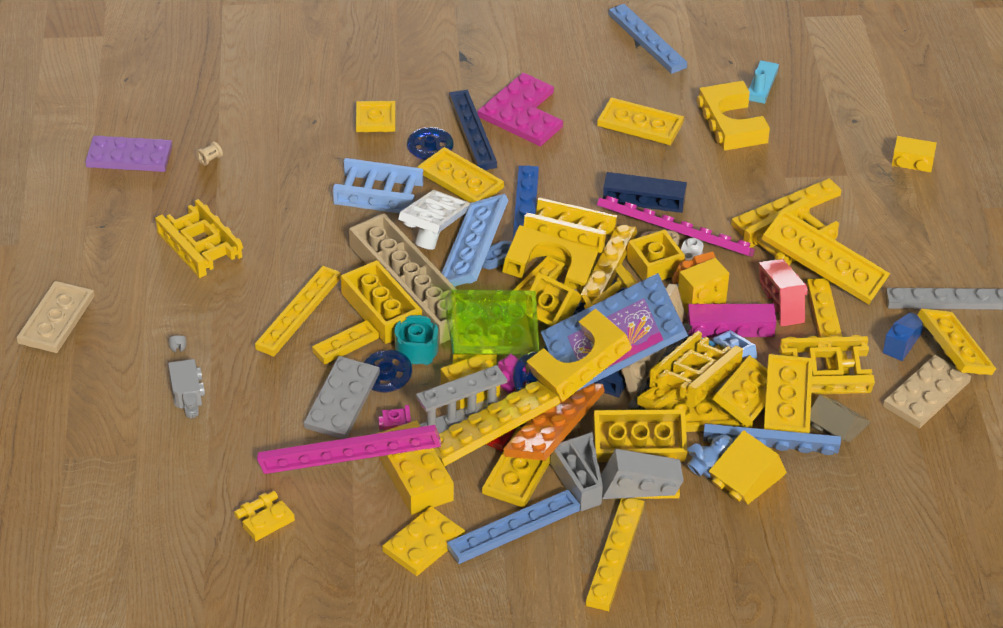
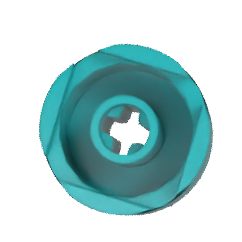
M412 315L406 317V320L402 323L399 321L396 324L395 352L401 363L429 365L433 362V358L438 353V326L436 323L434 325L431 319L426 316Z

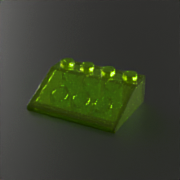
M450 290L445 296L446 319L453 354L535 355L539 352L536 291Z

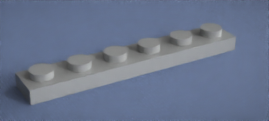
M886 288L885 293L888 309L1003 310V289Z

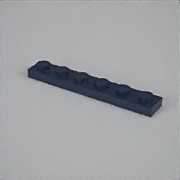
M468 89L449 92L451 105L475 165L483 170L497 168V160Z

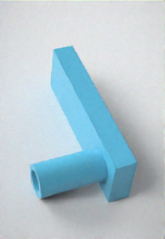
M760 61L749 87V101L765 104L777 75L779 64Z

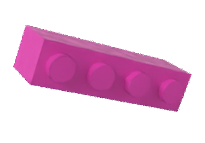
M688 304V334L692 336L699 331L702 332V337H716L731 330L741 337H775L776 315L774 304Z

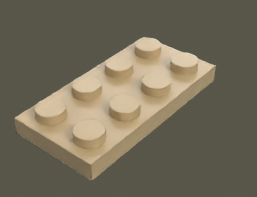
M54 281L17 336L18 344L58 353L94 298V290Z
M934 355L884 400L883 407L920 429L970 383L971 376L958 371L955 366Z

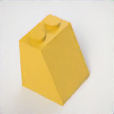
M744 430L709 470L712 477L711 482L721 490L725 488L735 501L740 502L742 500L747 505L787 473L779 454Z

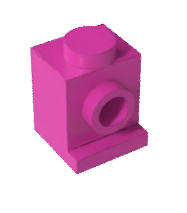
M512 354L498 362L499 369L507 378V383L500 385L503 390L511 394L526 384V365Z
M405 405L404 409L382 410V416L378 417L379 430L386 431L410 423L409 405Z

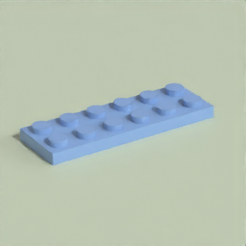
M505 194L470 203L442 271V274L454 287L477 281L509 200Z

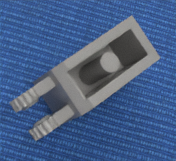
M195 359L170 362L168 364L174 404L180 409H185L186 417L190 419L196 418L199 415L198 406L202 405L201 396H205L204 384L199 383L202 380L201 367L196 368Z

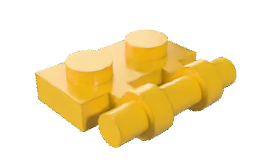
M275 491L268 494L263 493L258 496L257 500L251 503L246 502L240 506V509L234 511L236 519L239 520L244 516L247 518L242 521L243 528L255 542L295 521L294 513L282 500L275 504L272 503V501L278 499ZM261 507L264 508V510L257 514L254 512Z

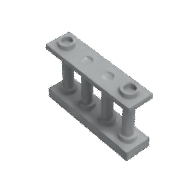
M496 365L416 394V398L427 412V422L419 425L421 427L436 425L439 434L444 432L451 425L468 419L470 415L481 412L492 403L499 402L500 400L496 396V386L507 383V378ZM487 390V400L476 403V394ZM467 397V407L456 411V401ZM447 405V414L436 418V408Z

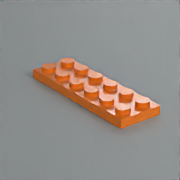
M593 383L576 391L565 401L562 402L560 400V404L529 420L504 447L505 457L546 461L605 392L603 384Z

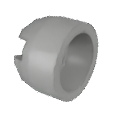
M169 337L170 349L173 352H176L177 348H179L180 352L184 351L186 348V337Z

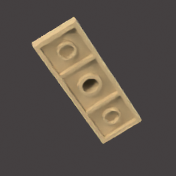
M669 284L666 290L683 324L686 316L677 284ZM671 345L621 369L631 401L637 402L638 396L646 391L650 384L649 372L651 368L663 360Z

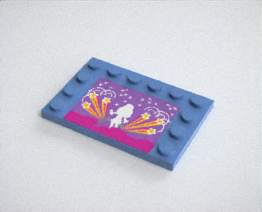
M658 273L541 331L549 353L555 359L564 363L581 360L593 349L594 343L584 335L578 321L595 308L627 335L632 349L580 389L688 336Z

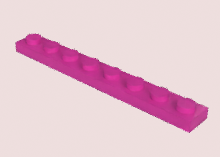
M607 196L606 199L599 197L598 206L753 257L755 249L750 248L751 243L738 240V243L730 241V236L719 233L717 237L711 235L712 230L700 227V230L692 228L693 224L681 221V224L673 222V217L663 214L662 218L654 216L655 211L644 208L642 212L636 210L637 205L625 202V205L617 203L618 199Z
M436 425L258 452L257 460L263 473L269 474L441 447V439Z

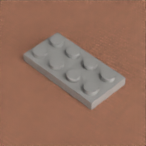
M339 356L304 422L305 429L346 439L380 374V368Z

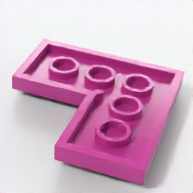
M524 72L477 111L479 118L540 147L563 127V120L537 109L543 101L554 93V86Z

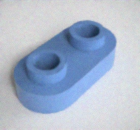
M502 241L491 246L482 268L494 269L504 264L512 242Z

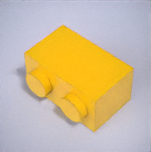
M897 136L892 166L931 172L937 142Z

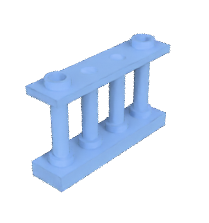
M345 158L344 173L347 178L344 185H334V204L400 213L414 203V195L411 194L414 185L423 187V169ZM355 177L367 179L364 188L352 186ZM374 181H386L384 190L372 189ZM394 183L406 184L403 193L391 192Z

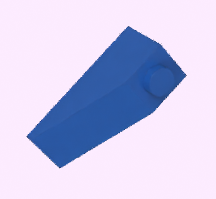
M910 312L893 324L886 334L884 354L900 361L904 360L925 330L923 322L916 314Z

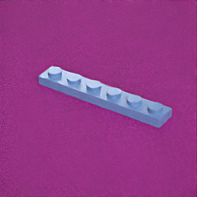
M625 4L609 9V16L671 74L687 68V61Z
M705 424L703 441H708L709 443L712 442L713 438L722 434L730 436L735 441L744 430L767 447H773L780 451L794 449L802 453L815 451L821 452L824 455L838 454L841 445V436Z
M565 490L447 542V549L458 564H461L580 511V504L569 490Z

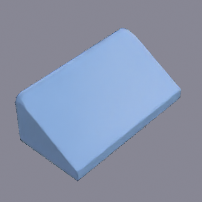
M731 330L713 338L714 342L724 348L727 346L733 348L735 345L743 348L742 357L747 358L750 355L754 359L757 358L756 345Z

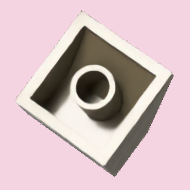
M820 394L811 408V425L822 432L826 429L830 432V436H841V442L842 440L851 442L871 422L835 399Z

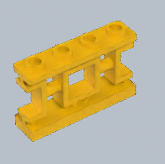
M197 199L194 201V207L192 205L188 206L187 215L174 219L170 214L166 218L162 214L155 217L157 233L199 278L207 275V268L209 270L214 269L213 260L227 255L231 260L235 259V257L237 259L242 258L243 244L239 238H236L231 233L228 227L221 223L218 216H214L210 212L206 204L204 205ZM203 232L209 236L198 242L192 238Z
M697 331L692 336H689L680 346H677L668 356H665L661 362L651 368L649 372V387L652 388L657 385V388L662 389L668 384L680 389V397L684 399L687 396V404L695 407L742 364L743 348L736 345L733 348L727 346L721 351L709 346V338L705 337L702 339V332ZM692 364L701 369L698 371L688 366Z
M834 335L823 338L810 336L807 338L787 337L781 339L779 345L780 355L798 357V352H808V358H813L811 395L872 392L875 383L872 369H861L859 356L868 355L867 336L852 335L850 337H839ZM841 351H852V359H842ZM835 357L836 370L817 371L816 358ZM853 367L854 375L843 376V368Z

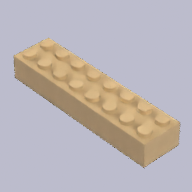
M385 213L349 228L351 249L366 265L376 260L380 262L422 309V316L430 318L434 325L436 323L438 326L439 344L455 338V335H461L476 328V309Z

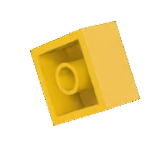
M666 230L628 241L627 260L642 280L657 273L661 280L671 278L677 271L679 264L685 261V254Z
M716 258L680 271L678 291L683 309L687 314L688 304H726L729 272Z
M538 273L519 311L527 317L551 327L574 314L582 295L573 288Z
M480 354L441 368V385L490 367ZM500 385L496 386V396L499 400ZM487 390L476 394V403L487 400ZM467 397L456 401V410L467 407Z

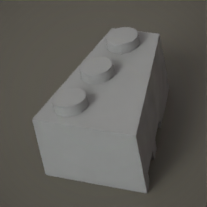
M591 432L561 442L551 454L552 468L565 488L579 502L580 511L601 505L603 485L596 458V449L593 443V433Z
M615 449L601 474L603 485L602 499L675 495L683 483L680 459Z

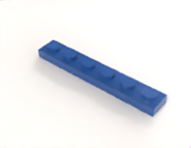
M519 165L513 239L519 225L524 226L525 215L527 213L536 214L539 166Z

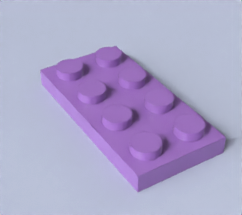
M93 136L86 158V167L165 172L172 149V140Z

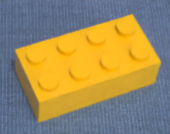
M378 260L341 275L342 295L359 315L379 332V338L385 344L395 340V326L399 321L402 323L408 316L422 315V309Z
M685 409L594 410L593 437L597 462H608V458H611L615 449L680 459V462H685L687 456Z
M416 420L379 433L417 428L421 426ZM434 448L378 456L411 515L425 511L431 506L434 508L454 501V482Z

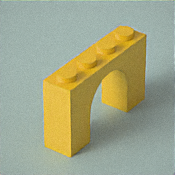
M744 81L699 88V96L696 98L698 107H701L704 119L708 120L710 130L714 132L717 143H720L724 151L768 143L770 127L763 116L748 119H732L722 114L725 111L748 107L750 92Z
M519 225L506 255L502 272L523 278L527 265L532 259L550 256L565 263L568 273L564 285L576 289L581 294L593 271L598 250Z
M596 308L578 321L584 335L594 343L593 349L587 356L576 362L564 363L555 359L543 348L526 361L533 376L558 395L562 402L632 349L627 335Z

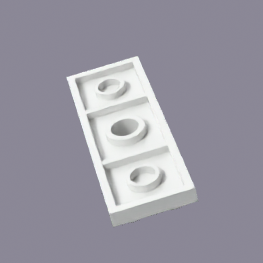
M432 190L402 210L398 220L404 221V224L409 227H420L415 244L422 248L433 250L436 247L440 232L468 211L470 203Z

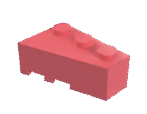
M784 259L759 263V282L767 299H772L775 304V313L778 312L780 315V326L805 323L806 284L802 282L798 274L792 270L791 266Z

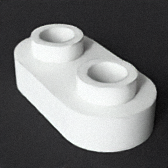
M689 238L683 242L681 250L685 254V261H690L694 256L703 253L702 241L696 238Z

